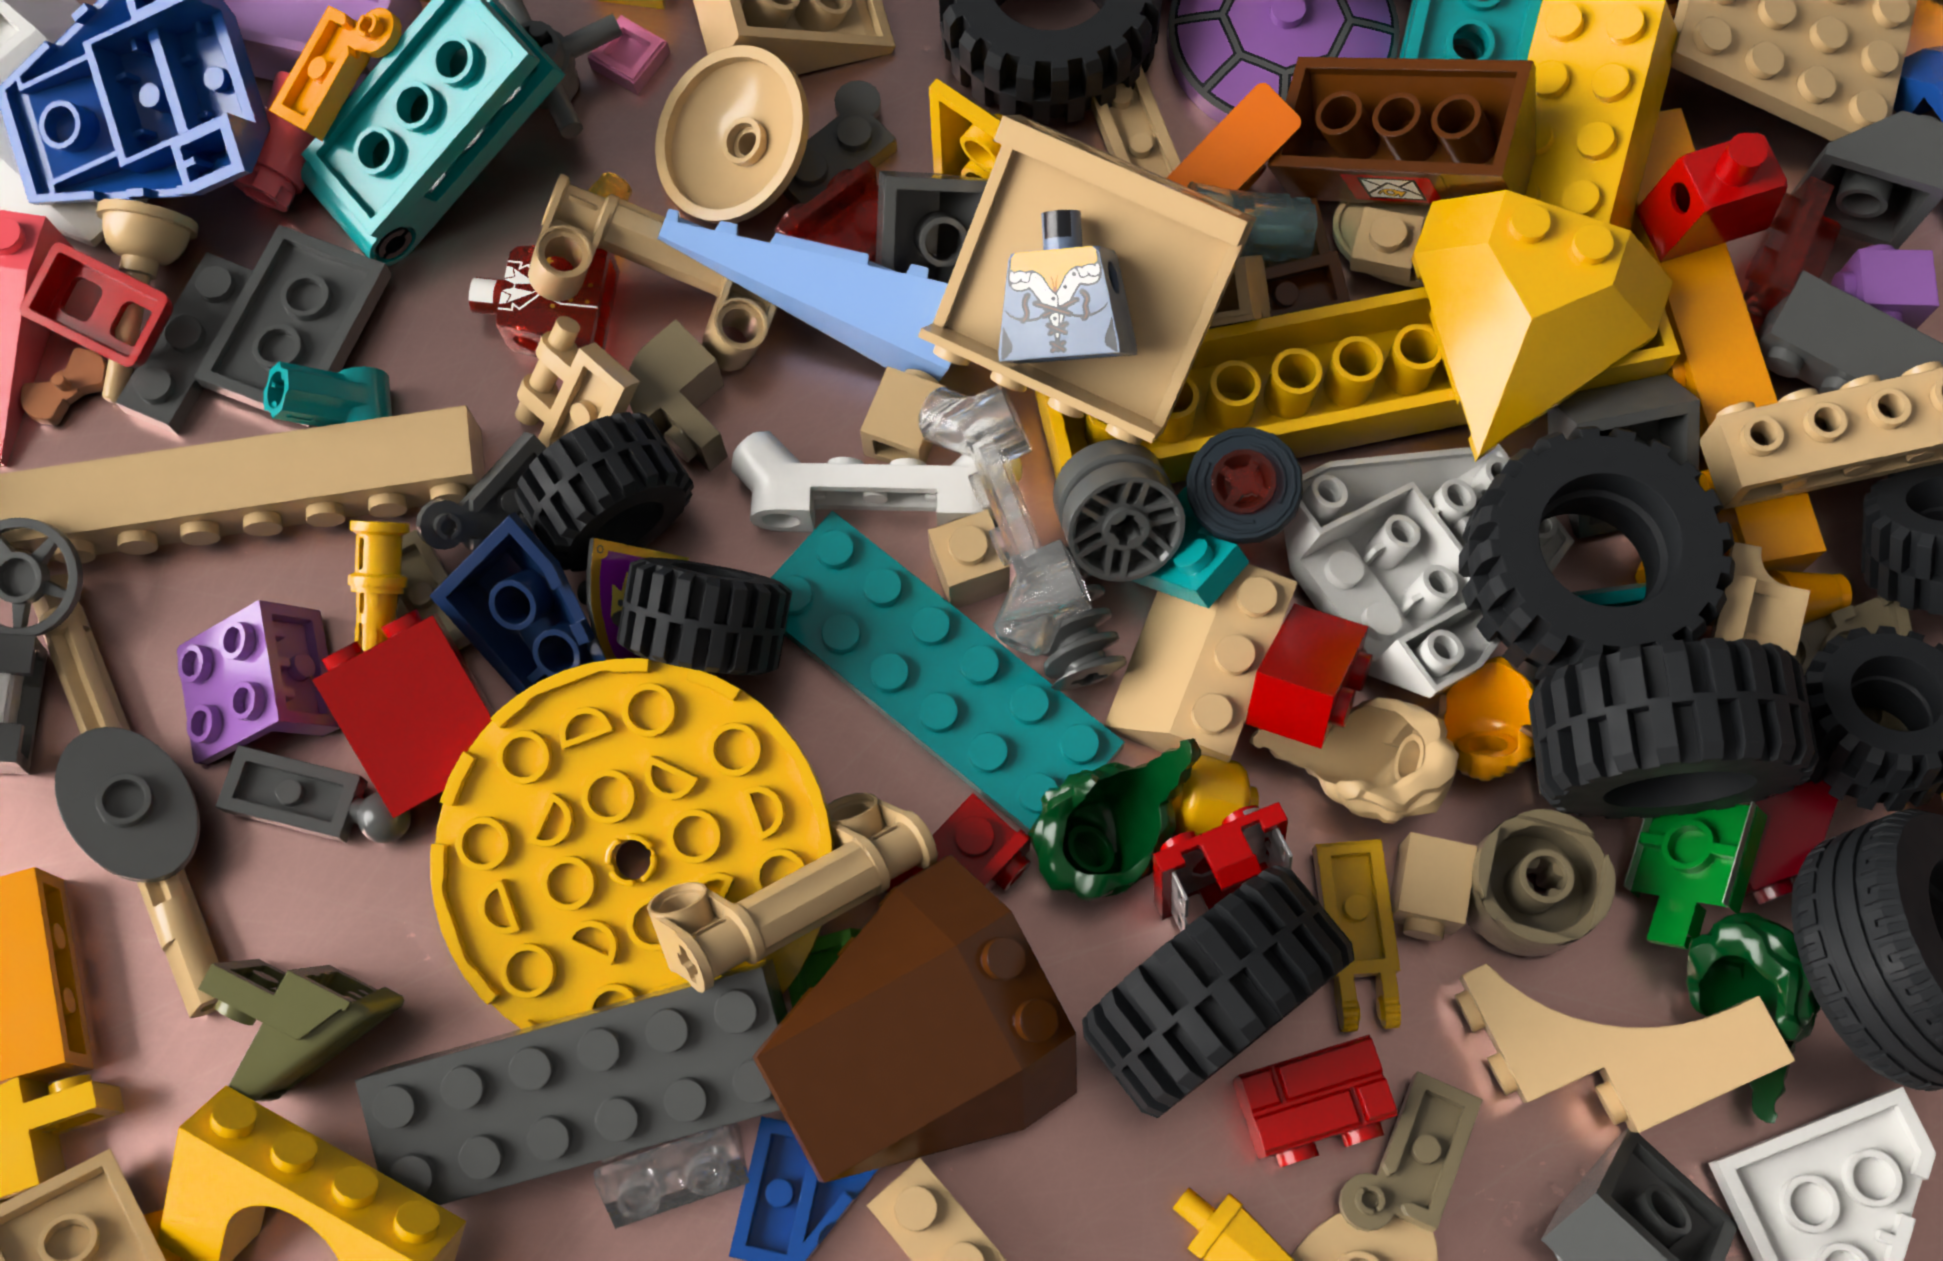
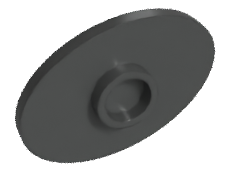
M101 727L88 730L74 738L67 745L56 768L55 796L62 820L79 847L99 866L118 877L141 883L159 882L169 879L183 870L190 862L198 845L200 817L194 793L184 774L172 758L146 737L133 731L116 727Z

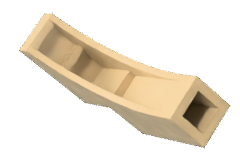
M1487 963L1461 975L1459 980L1464 991L1454 995L1471 1030L1476 1032L1485 1028L1497 1052L1487 1057V1061L1506 1096L1517 1091L1522 1102L1528 1103L1598 1070L1604 1083L1595 1086V1090L1606 1113L1614 1125L1625 1121L1630 1132L1635 1133L1647 1130L1796 1061L1760 996L1746 999L1720 1012L1684 1024L1627 1028L1597 1024L1550 1009L1509 984Z

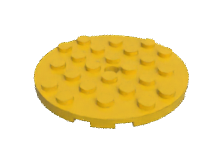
M644 658L610 659L587 663L561 671L521 692L490 718L492 721L479 734L469 750L462 752L448 778L440 799V803H443L437 825L435 844H431L430 880L434 907L441 932L464 978L487 1005L492 1004L505 1018L520 1029L688 983L686 979L677 973L671 972L667 965L647 910L649 901L655 895L677 884L699 882L729 902L737 903L834 850V839L825 795L811 762L785 725L762 703L741 688L705 671L678 667ZM629 840L641 842L647 850H650L652 855L650 856L649 869L639 879L626 877L617 867V852L622 844ZM823 925L759 961L763 962L773 959L782 994L790 987L806 964ZM744 961L743 963L735 966L734 968L728 971L749 966L752 964Z

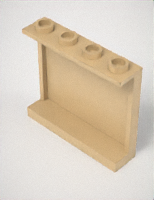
M1003 115L993 140L1002 144L933 324L921 328L918 337L934 344L933 353L948 362L968 366L969 362L972 361L991 370L990 379L1005 388L1025 392L1026 388L1029 387L1049 396L1047 404L1062 414L1074 418H1083L1086 413L1108 423L1105 430L1119 440L1134 445H1141L1143 440L1153 443L1163 434L1257 218L1024 116ZM1054 210H1080L1082 246H1102L1115 251L1119 261L1136 339L1137 355L1026 364L999 362L998 350L1008 260L1010 255L1014 253L1043 250L1041 213Z

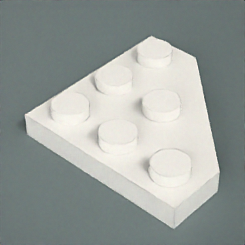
M1899 1087L1716 1159L1708 1164L1754 1261H1904L1916 1219L1911 1217L1922 1180L1929 1179L1936 1151L1904 1087Z

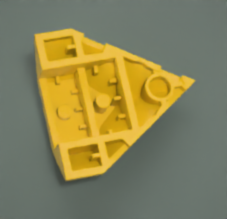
M1509 190L1432 201L1411 260L1417 279H1422L1431 307L1429 317L1457 405L1462 404L1471 435L1468 440L1475 462L1495 449L1499 442L1521 427L1525 428L1604 374L1608 367L1630 352H1636L1656 336L1673 281L1632 231Z

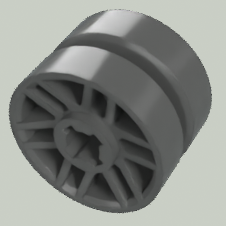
M1119 439L1091 444L1074 454L1065 463L1056 478L1053 489L1055 512L1074 559L1089 574L1114 582L1136 580L1160 569L1178 550L1185 531L1184 510L1159 459L1143 445H1134Z

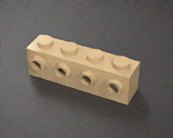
M1933 361L1915 366L1903 373L1902 376L1881 381L1878 375H1867L1849 381L1839 390L1818 394L1817 389L1806 388L1782 397L1778 403L1756 407L1754 402L1748 401L1728 406L1716 414L1715 420L1700 438V446L1715 490L1724 506L1722 510L1943 463V366L1941 362Z

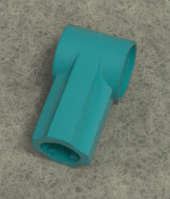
M279 361L269 370L267 385L263 390L264 410L271 413L272 419L321 427L392 416L389 375L375 367H351L336 373Z

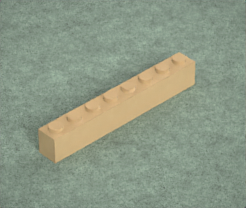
M467 405L1 473L0 520L29 518L54 526L72 542L79 554L81 564L93 561L95 555L122 552L130 555H144L155 552L160 545L180 542L196 546L210 545L218 542L220 536L241 533L252 536H271L280 533L283 527L309 524L316 527H332L342 524L345 518L368 514L379 518L398 517L405 514L409 508L422 507L431 500L439 498L448 499L459 504L485 475L482 431ZM29 528L14 529L2 533L16 552L32 554L49 538L43 533ZM57 548L49 562L58 561L66 563L59 548Z

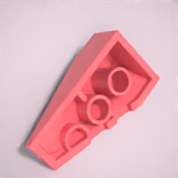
M0 210V466L7 467L25 412L21 404L22 386L25 383H34L51 332L50 329L22 316L20 305L50 248L55 243H63L73 249L74 247L46 216Z

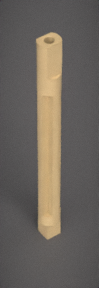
M68 574L51 575L50 581L67 589ZM44 594L42 598L33 602L38 623L48 618L58 608L63 599ZM78 602L69 617L57 628L43 634L80 734L101 727H116L130 731L84 608ZM183 869L176 875L163 881L152 883L137 882L189 1018H196L217 1011L214 1007L218 999L198 989L211 964L219 963L185 870Z

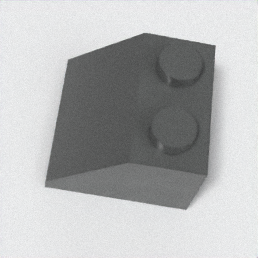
M1901 111L1828 143L1784 202L1779 216L1870 244H1887L1895 249H1899L1943 199V122L1932 116Z
M879 171L876 263L905 274L911 264L929 267L928 279L948 283L988 179L940 173Z
M1667 374L1578 391L1548 412V435L1557 431L1563 433L1567 440L1575 427L1584 426L1598 427L1600 429V436H1608L1614 427L1630 430L1637 433L1635 441L1648 445L1652 439H1655L1671 448L1667 456L1682 466L1688 460L1699 470L1700 399ZM1568 514L1573 533L1578 539L1619 531L1600 519L1580 514Z
M1627 1128L1562 1201L1541 1240L1553 1250L1559 1261H1725L1738 1226L1732 1218L1639 1133L1630 1132L1629 1128Z

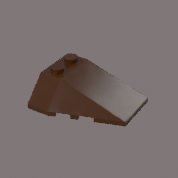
M952 855L944 856L893 887L878 904L880 907L859 934L856 937H851L838 952L839 958L815 987H809L752 1056L819 1182H830L1024 1130L1077 1093L1076 1032L1012 911Z

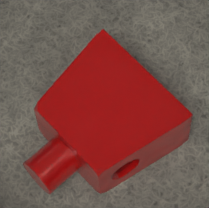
M1757 132L1740 133L1735 135L1730 141L1687 153L1677 159L1640 203L1636 213L1661 263L1767 230L1788 188L1787 178L1764 135Z

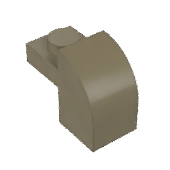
M675 319L644 345L632 361L629 372L640 383L630 401V407L633 414L640 412L646 414L648 418H652L663 437H665L670 446L682 459L689 462L695 457L711 472L728 455L721 433L697 408L721 389L724 383L717 360Z

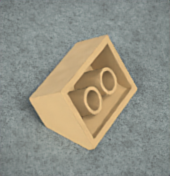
M1248 564L1209 609L1157 591L1104 726L1118 736L1162 753L1169 748H1179L1180 741L1194 738L1202 750L1201 755L1210 756L1229 763L1247 718L1256 672L1281 628L1298 582Z

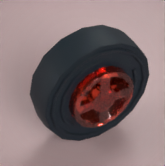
M1253 427L1228 429L1210 438L1194 455L1186 476L1187 500L1198 523L1214 537L1235 544L1260 543L1281 533L1296 516L1303 497L1302 469L1292 449L1275 434ZM1251 493L1257 495V497H1255L1254 495H1251L1249 497H1242V499L1240 500L1242 495H1249Z

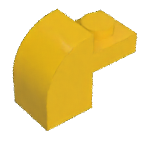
M91 1075L68 1077L50 1085L47 1082L23 1077H16L1 1084L0 1204L66 1171L59 1135L125 1113L120 1087L92 1081Z

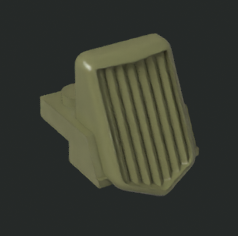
M260 959L213 963L198 988L200 991L218 999L214 1008L222 1015L245 1025H254L256 1019L262 1022L229 1084L230 1088L255 1102H269L279 1099L288 1090L401 1008L405 1001L402 995L387 987L378 990L331 965L287 970L285 973Z

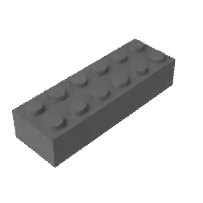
M773 959L727 971L714 978V986L703 993L697 992L688 982L383 1067L355 1080L377 1170L437 1205H442L779 1111L780 1108L752 1057L787 1015Z

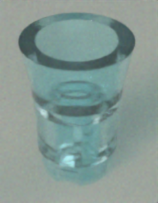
M1193 181L1188 184L1187 188L1257 218L1240 257L1262 255L1263 261H1285L1288 257L1308 258L1314 249L1315 233L1317 230L1316 205L1312 204L1310 198L1291 197L1288 193H1260L1225 189Z

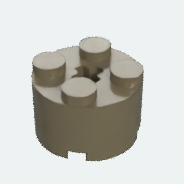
M1533 809L1513 816L1499 824L1476 845L1478 847L1473 863L1467 923L1474 932L1482 935L1488 942L1499 949L1515 955L1535 957L1560 951L1591 932L1609 912L1616 888L1615 869L1609 854H1604L1602 848L1594 839L1595 833L1584 822L1569 814L1550 809ZM1532 872L1537 875L1536 885L1546 889L1544 894L1540 895L1534 891V885L1527 881L1526 876Z

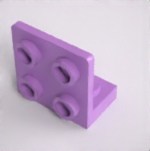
M258 600L184 642L177 648L178 673L181 678L187 716V733L190 737L193 761L196 764L208 765L235 751L238 745L245 746L271 731L325 736L340 728L312 681L328 671L322 662V659L328 656L320 610Z

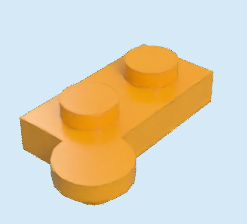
M328 6L269 111L323 141L360 74L368 65L370 58L384 57L398 44L402 30L400 19L385 8H376L365 16L363 14L356 21L347 14Z

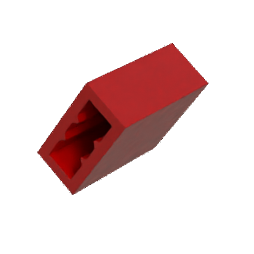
M417 609L381 627L387 640L363 651L359 642L355 641L323 658L322 662L328 671L312 680L393 818L444 791L448 778L462 752L469 750L479 734L492 721L490 718L495 714L438 613L423 620Z

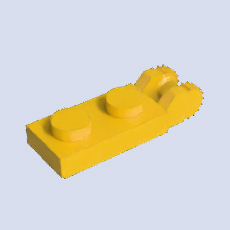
M1381 839L1315 844L1312 848L1319 903L1352 942L1355 959L1331 979H1334V998L1339 1028H1341V1032L1358 1031L1361 1014L1354 978L1376 976V1010L1378 1018L1381 1020V1025L1384 1029L1400 1028L1401 1005L1396 974L1401 969Z

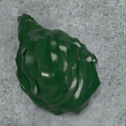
M1194 738L1180 741L1179 748H1169L1161 756L1134 768L1114 762L1105 764L1093 771L1082 770L1077 774H1070L1062 785L1056 788H1049L1041 798L1043 806L1041 814L1028 832V836L1031 837L1030 841L1039 858V871L1052 890L1075 892L1077 897L1089 902L1101 897L1121 895L1134 883L1153 873V854L1160 851L1161 846L1171 838L1176 830V819L1172 802L1181 793L1184 783L1191 777L1192 766L1201 757L1202 750Z
M1736 913L1714 923L1708 934H1702L1692 939L1688 953L1686 984L1690 1003L1697 1012L1709 1016L1746 999L1760 996L1791 1053L1795 1051V1044L1810 1036L1814 1028L1815 1018L1821 1007L1803 971L1794 940V933L1790 929L1755 913ZM1790 1064L1748 1083L1753 1090L1752 1111L1765 1123L1775 1124L1778 1116L1775 1112V1103L1786 1091L1784 1081L1787 1078Z

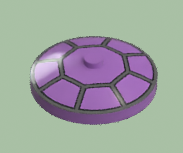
M1172 0L1166 36L1169 61L1179 85L1188 98L1201 111L1220 123L1259 83H1267L1286 101L1298 57L1396 58L1400 30L1397 10L1393 0Z

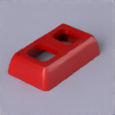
M55 243L50 248L20 305V313L22 316L118 364L137 368L146 364L173 313V305L165 293L63 243ZM83 279L89 280L102 288V296L91 317L86 321H80L68 315L65 311V305L76 284ZM131 304H138L152 313L135 346H130L118 340L115 336V329L126 308Z

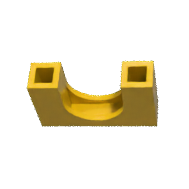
M225 1085L178 1129L158 1244L187 1261H232L260 1233L265 1208L269 1206L286 1211L311 1226L328 1243L339 1261H455L466 1220Z

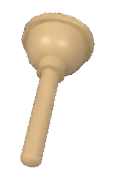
M103 199L98 201L96 213L97 217L102 219V230L106 244L113 253L121 257L119 271L149 285L150 280L157 279L159 266H166L178 260L187 249L189 240L197 238L198 223L179 212L133 200ZM131 304L126 308L115 329V336L118 340L130 346H135L140 336L144 307L138 304ZM110 359L108 360L102 397L106 401L111 403L117 401L132 376L133 368L125 367Z

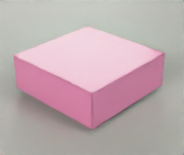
M621 15L617 19V23L623 36L592 50L587 58L591 69L638 95L670 55V49L667 41Z

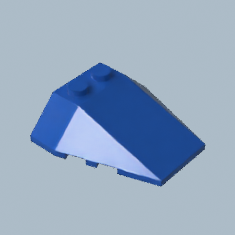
M97 0L93 5L84 2L71 15L75 23L55 43L45 40L0 85V111L28 203L34 205L98 202L103 199L134 200L201 196L251 174L270 130L236 16L224 0Z

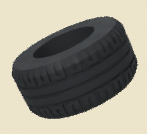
M1910 808L1897 811L1822 841L1806 856L1793 885L1791 915L1794 940L1803 971L1818 1004L1846 1045L1859 1059L1883 1077L1915 1090L1937 1091L1943 1089V815Z

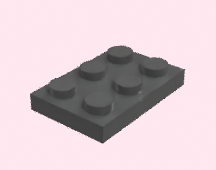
M278 225L194 378L206 389L264 410L263 390L267 385L269 370L279 361L338 373L342 370L392 276L390 270L383 262L372 258L369 259V257ZM301 424V425H304V426H306V427L311 428V425Z

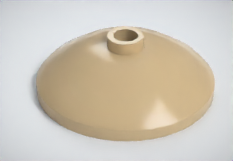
M736 45L719 49L705 56L680 78L662 110L655 141L656 165L661 183L668 196L680 209L697 219L709 223L719 224L721 220L737 223L759 214L775 202L784 192L801 164L809 133L808 102L796 73L785 61L767 50L749 45Z

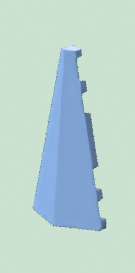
M668 209L657 238L658 240L885 368L888 366L903 372L907 369L921 370L933 376L938 382L948 371L951 362L933 353L935 345L918 337L921 328L933 324L948 285L945 282L928 279L929 267L911 264L905 274L869 261V254L779 233H775L769 243L738 236V224L721 220L716 229L712 230L680 218L678 210Z

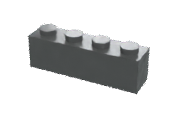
M1804 270L1780 290L1756 334L1766 367L1770 371L1784 377H1797L1818 388L1819 394L1839 390L1849 381L1867 375H1878L1882 381L1900 377L1907 370L1927 362L1939 361L1943 366V343Z

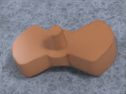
M75 348L65 371L61 370L55 373L50 378V381L25 383L22 386L21 404L23 409L32 420L41 424L57 426L70 404L83 395L103 391L108 365L106 359L92 350Z

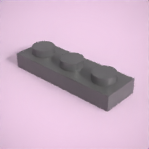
M206 252L173 306V313L146 364L135 369L115 402L125 413L175 434L179 433L205 389L194 378V375L253 270Z

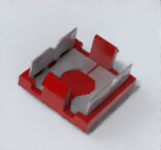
M1276 802L1262 809H1259L1257 805L1246 806L1228 815L1219 827L1200 835L1195 831H1187L1167 840L1161 846L1160 851L1153 854L1154 904L1162 920L1173 916L1181 932L1188 926L1186 919L1189 909L1188 897L1199 894L1208 911L1228 894L1237 890L1242 883L1254 876H1258L1268 867L1278 865L1291 870L1293 854L1286 843L1288 818L1280 803Z

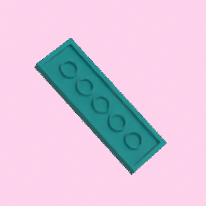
M833 510L771 577L792 590L785 636L1027 833L1041 814L1043 808L1041 798L1049 788H1056L1062 785L1070 774H1077L1082 770L1093 771L1105 764L1111 763L1124 747L1125 742L1064 693L1052 689V684Z

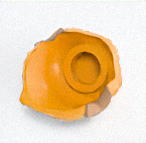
M1502 656L1488 659L1477 672L1446 689L1444 693L1440 694L1438 717L1444 720L1448 731L1446 738L1453 742L1454 749L1459 753L1456 769L1460 770L1462 775H1467L1480 781H1490L1494 777H1504L1505 774L1514 773L1524 762L1530 761L1531 758L1535 757L1529 700L1536 687L1523 674L1514 669Z

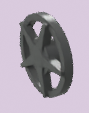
M29 518L0 520V598L12 603L13 628L0 624V633L30 636L43 635L61 625L80 601L83 586V569L79 554L68 537L50 524ZM29 528L39 531L49 538L32 554L16 552L2 533L14 529ZM57 548L61 550L67 565V589L50 581V572L47 564ZM44 594L63 599L58 608L48 618L38 624L27 627L31 603L42 598Z

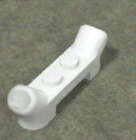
M759 431L747 436L735 448L731 471L752 491L750 521L755 526L771 531L813 532L815 530L816 509L935 511L937 526L988 509L997 530L1000 526V498L1021 480L1022 463L1018 454L1005 440L993 435H984L950 466L926 465L925 462L914 458H899L891 461L889 464H864L863 461L852 457H836L830 459L827 463H801L770 431Z

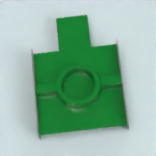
M1751 802L1750 806L1736 804L1735 807L1709 809L1697 811L1694 814L1660 815L1655 818H1643L1623 886L1638 898L1641 892L1659 895L1647 935V940L1650 943L1688 950L1692 939L1700 935L1707 911L1697 902L1728 907L1735 913H1740L1767 820V815L1754 802Z

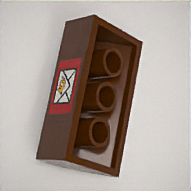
M1298 57L1285 102L1301 118V127L1269 159L1267 164L1291 199L1308 200L1317 197V200L1430 207L1432 201L1501 190H1509L1521 195L1526 194L1536 156V66L1533 60Z

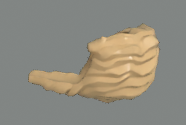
M1381 697L1361 702L1359 705L1352 707L1345 727L1333 725L1322 749L1260 728L1251 735L1249 741L1258 749L1267 747L1276 759L1286 760L1296 767L1305 768L1309 775L1319 779L1326 796L1344 805L1351 813L1361 817L1379 819L1384 823L1391 824L1408 816L1436 813L1444 802L1454 780L1459 753L1454 749L1453 742L1446 738L1448 731L1443 719L1418 705L1403 702L1399 699Z

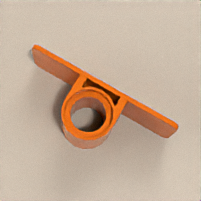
M1259 83L1166 179L1226 205H1231L1261 177L1267 168L1265 163L1301 127V118L1267 83Z

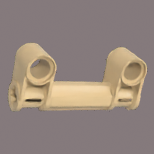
M560 173L541 223L543 227L529 265L528 277L536 293L547 300L556 302L569 300L577 295L583 286L596 249L601 248L715 295L717 298L703 334L702 346L717 360L719 369L734 371L748 365L765 339L778 307L658 240L657 238L665 219L664 216L620 199L613 194L606 198L571 184L570 176ZM553 256L562 257L569 261L574 269L571 271L557 270L550 266L546 258ZM729 326L740 330L746 337L747 342L738 343L729 339L724 333L723 327Z
M854 793L838 798L827 805L830 812V824L834 839V850L741 901L731 903L699 882H685L661 891L649 901L647 910L670 971L686 979L697 992L703 993L714 986V978L744 961L755 964L763 960L769 954L873 896L885 892L890 888V880L914 867L924 869L936 862L938 854L931 832L923 820L913 811L900 809L878 799L871 793Z

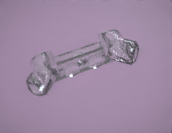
M998 384L974 396L940 387L931 392L921 406L918 415V425L925 441L973 459L977 472L968 475L970 485L983 510L991 508L998 527L989 530L992 543L1003 565L1006 566L1012 563L1016 572L993 623L996 635L1004 644L1025 654L1035 657L1046 654L1050 651L1063 620L1092 609V602L1076 560L1062 541L1059 539L1042 546L1010 464V461L1032 452L1028 438L1016 409L1003 386Z

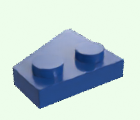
M761 1116L729 1257L746 1261H808L880 1168L826 1183L819 1182L787 1121Z

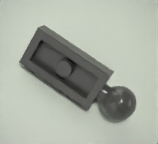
M240 745L236 749L215 806L225 813L347 843L354 823L359 825L361 832L368 839L377 843H390L398 840L407 832L411 823V810L393 818L378 792L364 799L363 795L368 781L360 775Z

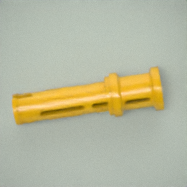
M350 520V530L356 533L355 572L348 575L347 585H351V592H356L357 609L354 642L358 641L363 651L387 640L381 627L396 620L398 594H404V588L407 587L408 578L401 574L403 536L410 533V523Z

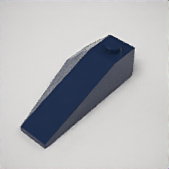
M515 512L508 515L430 594L432 600L517 695L539 681L561 671L587 663L606 660L559 561Z

